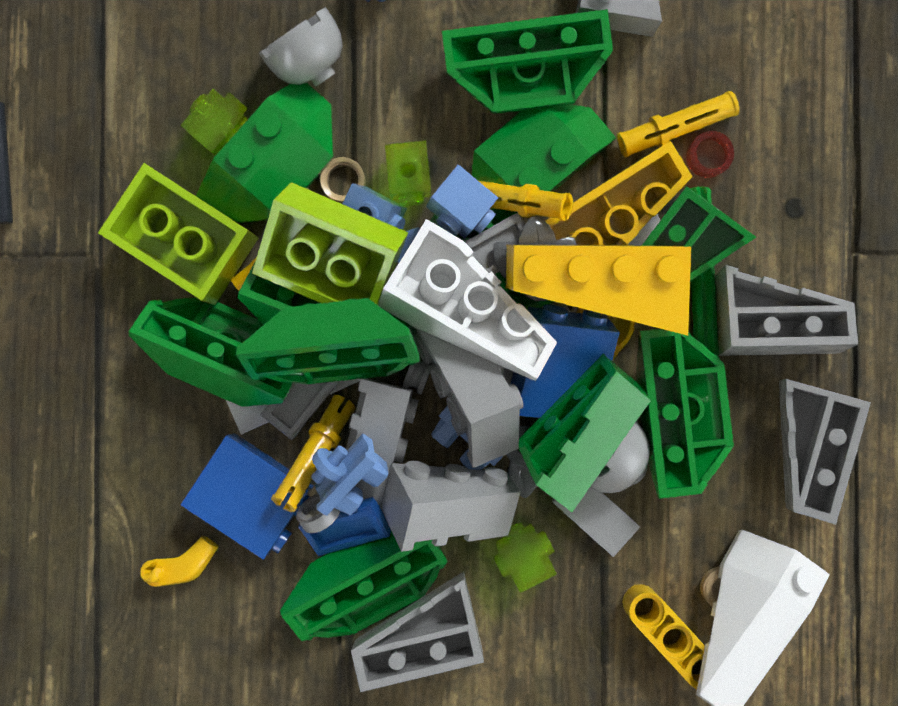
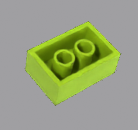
M143 163L98 232L201 301L212 305L217 303L259 239L249 230L145 163Z
M291 182L273 201L252 274L320 303L369 298L378 305L383 288L395 270L409 232Z

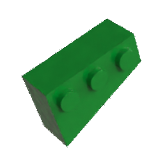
M686 186L641 246L691 247L690 281H692L755 239L756 236Z

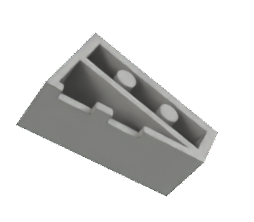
M788 379L779 380L786 508L795 513L836 524L871 402Z
M464 571L355 639L351 654L360 692L484 663L483 649Z

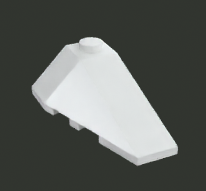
M426 219L383 288L378 306L419 330L536 381L557 342L522 304H517L500 286L501 281L492 271L488 273L472 256L474 253L463 240Z
M739 530L720 564L718 578L721 579L717 602H713L711 616H714L710 642L705 644L696 695L711 706H744L813 609L830 574L795 549L750 532Z

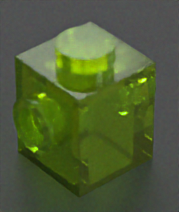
M213 88L208 95L202 94L193 102L190 107L191 114L184 120L181 126L216 156L247 121V118L243 115L247 108L231 93L223 97Z
M426 140L385 144L391 200H399L401 206L423 204L425 197H432ZM409 172L415 174L411 178L403 177L406 173Z
M522 523L511 526L508 536H502V539L496 541L497 549L500 553L493 556L503 578L509 575L512 576L520 593L557 575L548 557L555 553L544 530L536 534L532 524L524 527Z

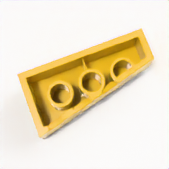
M670 141L574 201L572 213L568 220L562 221L549 217L544 221L553 230L556 240L574 237L577 245H628L650 219L656 216L693 176Z
M506 245V288L688 336L691 247Z

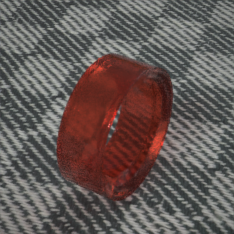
M704 132L697 136L689 145L686 154L687 163L690 169L698 176L704 178L716 177L726 171L732 164L734 159L733 144L726 135L720 132ZM713 140L723 147L725 158L720 167L714 169L707 168L698 161L696 152L698 145L702 141Z

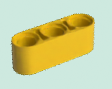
M642 584L632 586L623 597L625 612L636 627L682 677L697 690L700 674H692L691 670L695 662L703 660L705 645L652 588ZM644 598L653 599V607L649 613L645 615L635 614L636 604ZM680 629V638L676 643L671 645L663 644L664 635L669 630Z

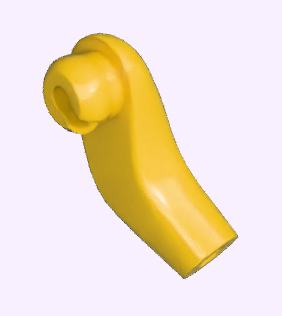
M201 536L189 550L179 557L146 561L140 569V576L142 580L153 587L193 581L204 571L219 546L210 538Z

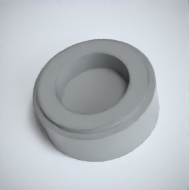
M319 494L313 495L303 502L296 514L298 522L307 533H317L326 529L337 519L340 513L335 508L327 516L316 509V505L320 502Z

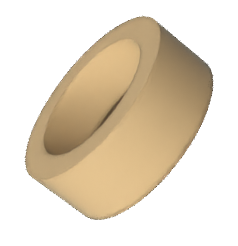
M346 157L333 159L321 172L320 176L321 187L330 199L341 204L346 195L342 196L333 193L328 183L330 174L336 168L349 167L353 169L358 175V185H366L365 175L360 165Z

